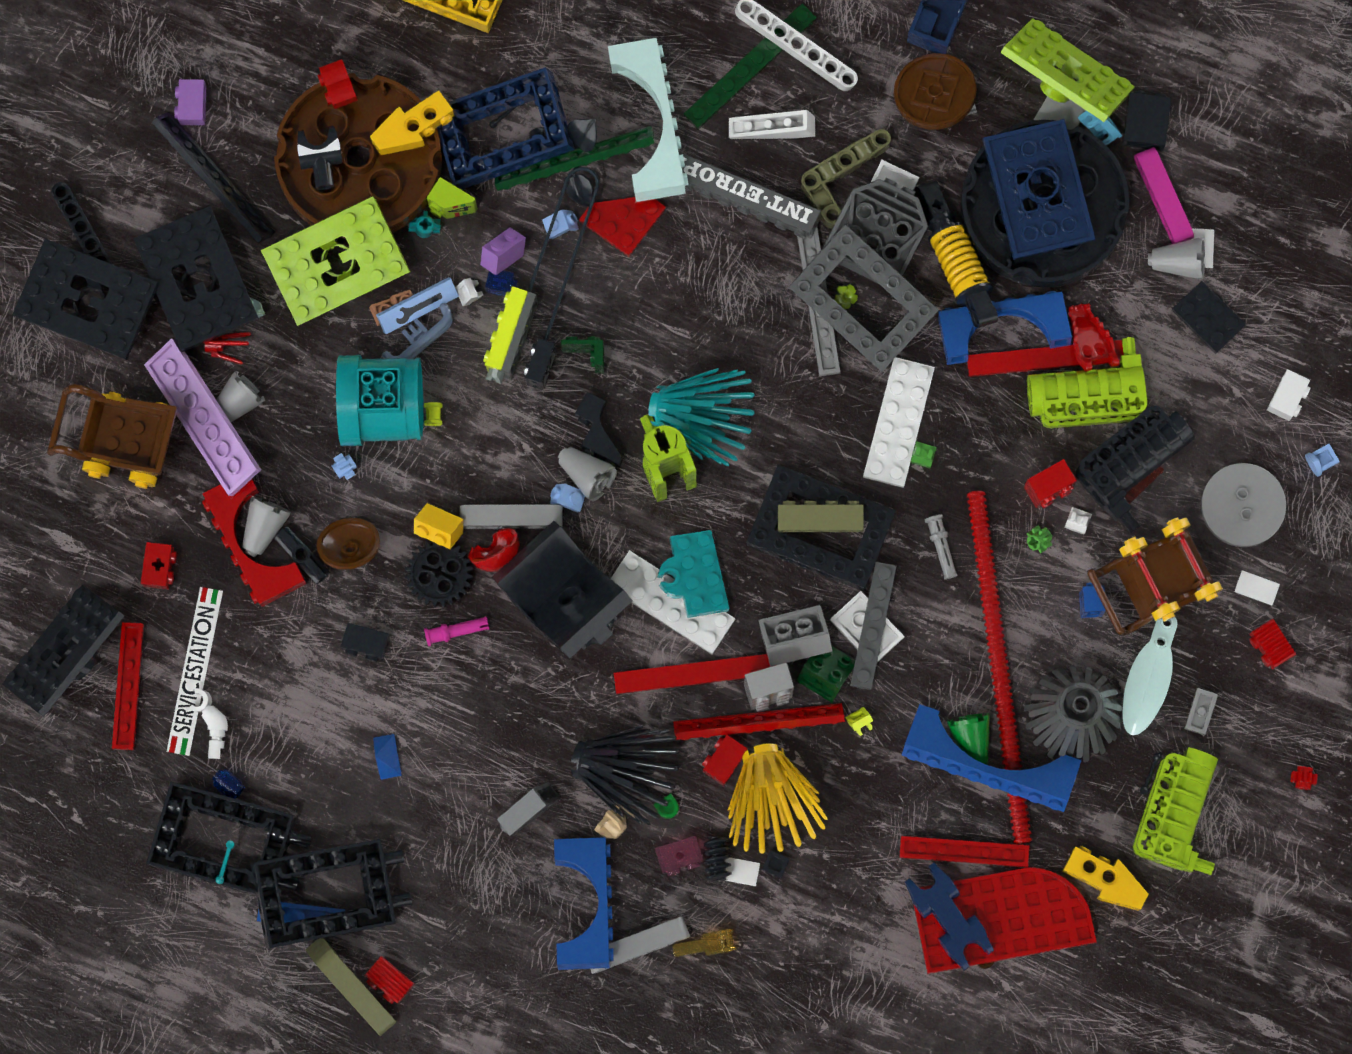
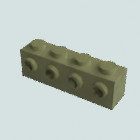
M783 501V505H778V532H864L863 505H859V501H846V505H838V501H825V505H817V501H804V505H795V501Z

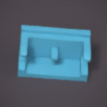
M1085 111L1078 117L1080 122L1098 139L1108 134V138L1102 141L1105 145L1110 144L1118 137H1122L1121 132L1110 118L1103 122L1088 111Z

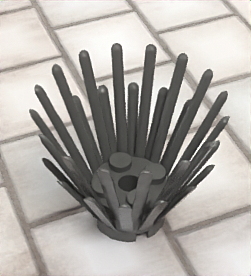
M1069 666L1073 679L1063 667L1053 670L1052 673L1062 683L1047 675H1043L1039 681L1040 685L1054 691L1037 688L1030 689L1029 693L1032 694L1031 700L1049 702L1024 706V711H1029V717L1045 714L1025 724V728L1029 730L1035 727L1033 729L1034 734H1038L1047 728L1033 743L1035 746H1038L1049 736L1044 742L1046 748L1054 742L1047 754L1049 758H1053L1062 742L1059 755L1065 756L1067 751V755L1073 757L1078 739L1076 757H1083V762H1088L1090 760L1089 735L1094 754L1100 751L1102 755L1106 752L1099 729L1109 744L1112 740L1115 741L1117 739V735L1105 719L1119 729L1122 718L1108 709L1122 711V706L1119 699L1105 697L1116 695L1118 692L1115 688L1112 689L1113 687L1110 683L1102 686L1106 682L1107 677L1102 675L1097 681L1099 674L1097 672L1092 674V668L1086 667L1084 680L1082 667ZM1075 702H1083L1085 710H1078L1075 707Z

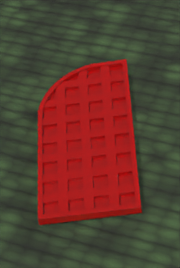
M1022 868L952 881L960 893L952 901L965 920L972 915L978 918L994 949L988 955L978 944L971 943L966 945L963 953L969 966L1097 942L1090 909L1086 900L1072 883L1054 872L1040 868ZM933 885L920 887V889L927 890L932 888ZM914 906L927 974L961 968L948 956L940 944L938 938L946 932L933 913L924 919Z

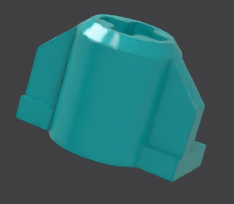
M424 211L423 216L415 218L409 223L408 232H416L421 238H428L432 233L440 234V219H432L428 216V211Z

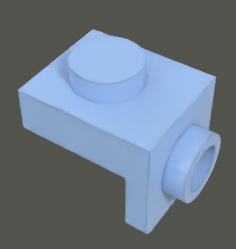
M558 211L549 239H554L568 231L579 229L577 225L578 220L573 211ZM554 214L542 219L546 232H548Z
M556 484L551 491L550 504L561 505L572 511L580 512L585 495L580 489L570 485Z

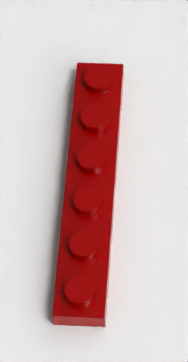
M122 622L112 739V749L134 750L144 633L143 623Z
M901 836L899 858L1027 868L1029 845Z

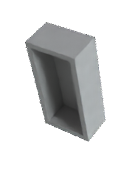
M787 663L745 674L744 687L751 710L756 709L757 712L769 709L768 706L776 703L777 706L789 703V700L792 699L794 686Z

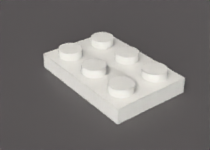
M862 591L854 596L830 619L834 626L857 650L868 598ZM887 618L885 620L877 663L904 638L903 634Z

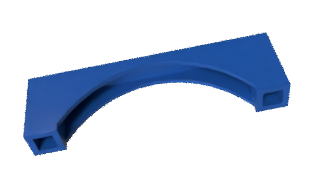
M919 704L904 745L902 756L913 761L925 763L933 768L948 771L950 774L968 778L970 781L988 785L990 788L1008 792L1013 796L1028 799L1033 803L1048 806L1053 810L1065 811L1081 760L1065 755L1041 767L1026 770H1006L988 766L970 757L952 741L938 716L940 711Z

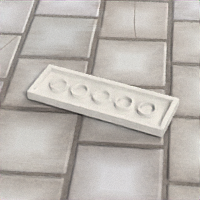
M897 357L894 358L863 478L904 488L935 367Z
M629 550L611 577V580L624 589L633 600L631 603L713 655L734 623L735 618L726 612L687 618L683 598L673 599L667 597V594L659 586L661 582L672 583L674 579L667 574L662 578H657L659 569Z

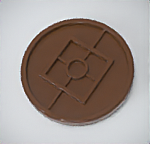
M931 53L915 58L900 71L894 85V99L902 117L912 125L928 130L948 128L963 120L973 108L977 95L976 81L971 69L957 57L942 53Z

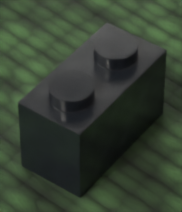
M347 623L341 648L345 650V654L357 657V654L364 655L368 661H383L390 635L385 632Z

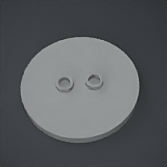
M1238 463L1224 467L1208 481L1201 498V511L1208 529L1219 540L1232 546L1252 547L1270 539L1280 528L1286 513V498L1280 483L1270 472L1257 465Z

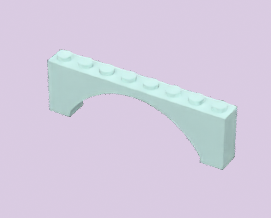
M657 38L608 46L612 74L619 73L643 87L656 102L663 119V131L655 153L637 174H632L636 202L685 194L688 178L687 173H682L681 168L685 167L683 154L679 155L678 149L681 148L680 137H675L674 130H678L676 118L671 116V112H674V105L672 99L668 100L667 94H670L671 90L669 81L665 82L664 76L667 75L665 63L661 64V57H664L662 45H658Z

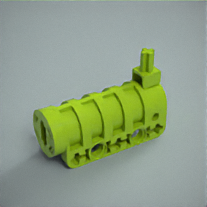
M1131 337L1122 339L1124 355L1120 358V368L1028 375L1027 394L1031 417L1040 416L1041 423L1046 428L1131 422L1144 412L1147 407L1144 371L1141 363V354H1136L1135 339ZM1111 408H1116L1118 412L1113 411ZM1069 411H1073L1077 415H1072Z

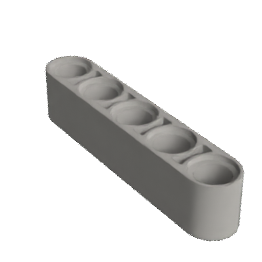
M461 505L460 518L463 519V529H545L553 521L563 527V506Z
M683 916L610 943L609 948H613L614 961H610V968L689 938L690 934ZM599 968L590 970L592 974H595L609 968Z

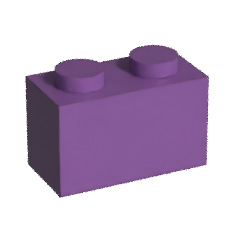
M179 79V86L175 87V97L178 99V106H175L174 110L175 119H178L180 125H205V81Z
M508 228L482 247L480 265L495 275L499 274L523 257L526 237L512 228Z

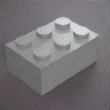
M820 605L759 620L770 667L832 652L829 632Z

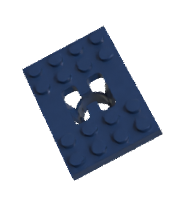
M1065 119L992 135L982 139L1013 260L1095 241ZM1042 172L1052 177L1055 184L1053 194L1047 198L1042 194L1035 197L1030 191L1028 184L1029 179L1032 185L1042 183L1040 178ZM1027 173L1026 180L1018 185L1016 176ZM1059 192L1061 203L1050 205L1049 201ZM1030 198L1036 202L1037 209L1026 211L1022 201Z

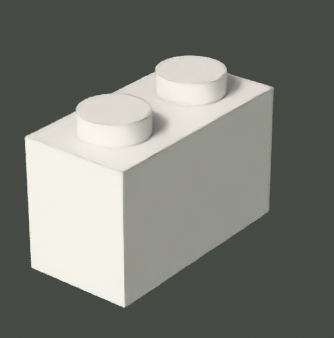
M1287 369L1267 411L1288 421L1293 416L1297 417L1302 407L1299 405L1301 398L1306 399L1311 389L1308 387L1310 380Z

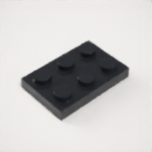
M1203 281L1172 308V311L1215 354L1246 326Z

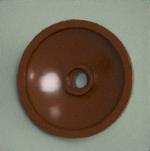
M344 518L331 523L321 532L317 540V550L322 561L337 569H354L365 565L375 557L380 547V536L375 526L360 518Z

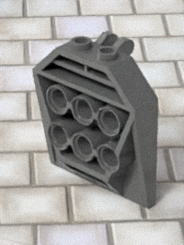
M885 178L884 181L878 179L852 188L823 248L846 224L850 229H858L859 237L865 243L871 237L876 238L878 244L873 250L902 276L928 227L919 198L914 196L916 192L904 186L899 189L895 187L897 183L888 178ZM862 206H868L870 214L867 217H861L859 209ZM879 216H888L889 222L886 226L878 224ZM905 224L908 229L907 233L902 236L898 235L896 232L898 225ZM888 247H895L896 255L893 258H887L885 255ZM848 255L839 263L876 282Z

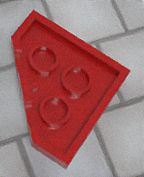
M635 197L597 202L593 204L586 227L630 257L666 210V207L656 199L636 202ZM588 208L579 219V222L582 224L584 223Z

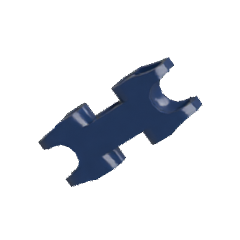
M933 862L929 865L930 872L935 880L932 888L927 890L920 889L910 878L904 884L921 916L925 919L933 913L946 932L938 938L940 944L948 956L965 971L970 967L963 953L966 945L971 943L978 944L988 955L994 949L978 918L972 915L965 920L952 901L960 895L958 889L950 877Z

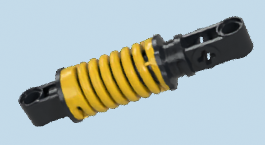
M936 180L916 185L914 187L915 197L919 198L925 218L928 221V229L932 232L928 237V241L935 250L950 288L954 291L957 305L967 307L972 323L976 328L997 323L998 314L989 298V294L993 291V286L988 282L984 269L980 267L981 262L977 260L978 256L974 253L975 249L971 246L972 243L969 240L968 234L965 233L964 224L962 222H955V216L950 212Z

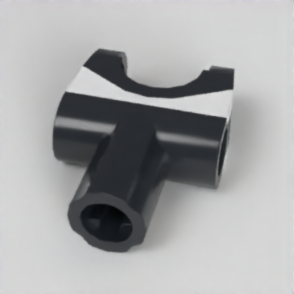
M334 125L329 126L328 138L321 145L310 144L305 137L304 130L298 131V155L301 170L313 168L317 190L333 188L334 180L331 165L343 163L341 146Z

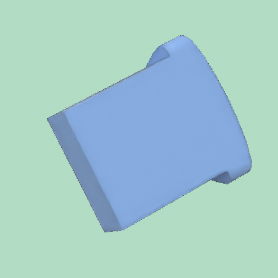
M1330 444L1313 453L1305 454L1309 467L1317 477L1322 475L1323 471L1340 462Z

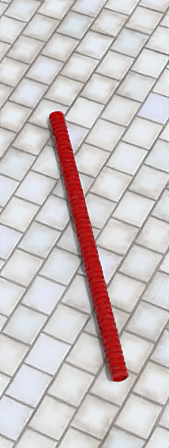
M972 491L967 494V498H969L967 502L970 504V507H968L969 511H971L969 516L972 517L970 523L973 524L971 529L974 531L972 533V536H974L973 543H975L974 549H976L974 554L977 556L975 561L978 562L976 568L979 569L977 575H980L978 581L981 583L979 584V588H981L980 594H982L981 601H983L981 606L984 607L982 613L985 614L983 620H986L984 626L987 627L985 633L988 635L986 636V640H988L987 646H989L988 653H990L988 658L991 659L989 665L992 666L990 672H993L991 678L994 679L992 685L995 686L993 692H995V705H997L995 710L998 712L996 717L999 718L997 724L1000 725L998 731H1001L999 737L1002 738L1000 744L1003 746L1001 747V751H1003L1002 757H1004L1002 762L1005 764L1003 769L1021 770L1023 768L1020 765L1022 759L1019 758L1021 752H1018L1020 746L1017 745L1019 739L1016 738L1018 732L1015 731L1017 726L1015 725L1016 719H1014L1015 712H1013L1015 708L1012 706L1014 700L1011 699L1013 693L1010 692L1012 689L1009 686L1011 680L1008 679L1010 673L1007 672L1009 670L1007 666L1008 660H1006L1007 653H1005L1007 649L1004 647L1006 641L1003 640L1005 634H1002L1004 628L1001 627L1003 621L1000 620L1002 615L999 613L1001 612V608H999L1000 601H998L1000 597L997 595V592H999L998 588H996L998 583L995 582L997 576L994 575L996 569H993L995 563L992 561L994 560V556H992L993 550L991 549L993 545L990 543L992 538L989 537V534H991V531L988 530L990 524H987L989 518L986 517L988 511L985 510L987 508L985 504L986 498H984L986 494L983 491ZM1008 793L1007 797L1010 798L1008 803L1011 805L1009 807V810H1011L1010 817H1012L1010 821L1013 823L1011 828L1014 830L1012 836L1015 837L1013 843H1030L1032 841L1030 834L1032 833L1029 831L1031 826L1028 824L1030 818H1027L1029 811H1026L1028 805L1025 804L1027 799Z

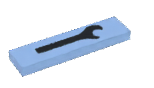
M448 277L376 314L383 332L388 334L440 307L441 303H448L459 296L452 279Z

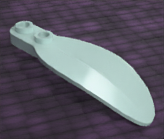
M1175 617L1168 620L1171 624L1170 626H1165L1163 619L1156 621L1150 642L1139 652L1129 672L1124 690L1122 717L1124 728L1131 735L1142 733L1151 724L1167 695L1173 666L1171 644L1177 628V619ZM1157 640H1163L1164 645H1158Z

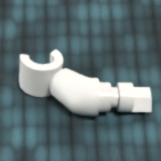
M196 688L194 692L195 694L202 695L203 703L199 707L191 705L189 709L203 713L201 716L208 725V730H210L209 736H212V740H209L208 758L220 759V749H224L225 742L222 741V737H225V731H228L226 716L214 705L211 706L212 697L206 690Z

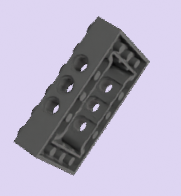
M846 224L789 285V288L881 372L938 312V308ZM846 255L909 311L904 317H901L899 323L886 334V337L881 342L832 299L825 290L819 287Z

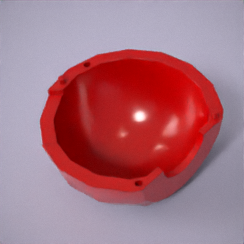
M506 528L498 530L492 535L493 541L489 547L482 548L479 545L474 548L471 547L468 558L481 570L498 572L519 553L520 541L515 529Z

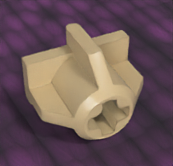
M607 810L603 819L594 830L605 838L617 839L627 828L626 816L624 815L623 818L613 810Z

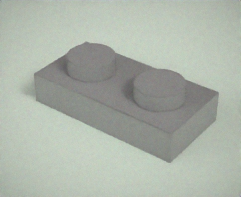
M1200 688L1196 689L1184 729L1206 735L1218 694Z

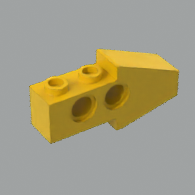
M438 90L406 113L398 107L370 136L371 142L380 155L423 147L425 144L422 137H429L435 132V128L441 124L444 126L451 122L454 116L453 109ZM428 113L436 114V117L432 120L425 118ZM412 124L419 126L416 131L408 130V127Z
M1083 846L1073 849L1062 872L1099 890L1100 893L1097 899L1137 911L1141 910L1148 893L1119 859L1112 866L1110 865V860L1102 856L1097 858L1091 855L1092 851ZM1089 861L1093 863L1094 871L1092 873L1084 870V862ZM1105 871L1113 874L1114 879L1111 883L1103 880V873Z

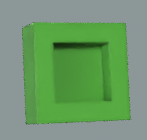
M916 441L910 463L931 468L937 447Z

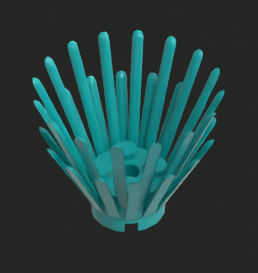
M717 368L669 386H657L656 388L661 390L659 393L653 392L649 402V416L655 417L656 421H650L652 425L656 427L671 426L679 430L685 438L688 450L701 460H703V457L694 449L707 458H712L719 464L723 463L729 466L727 461L707 448L709 447L733 461H738L736 456L712 443L711 438L741 450L746 448L745 445L726 438L723 431L709 426L714 425L750 434V428L719 421H728L730 419L728 415L720 413L752 416L755 413L754 410L715 406V404H729L731 399L753 398L755 394L752 392L696 393L718 391L732 386L749 384L752 381L751 379L699 386L741 376L746 371L737 372V369L705 377L716 373L719 370Z

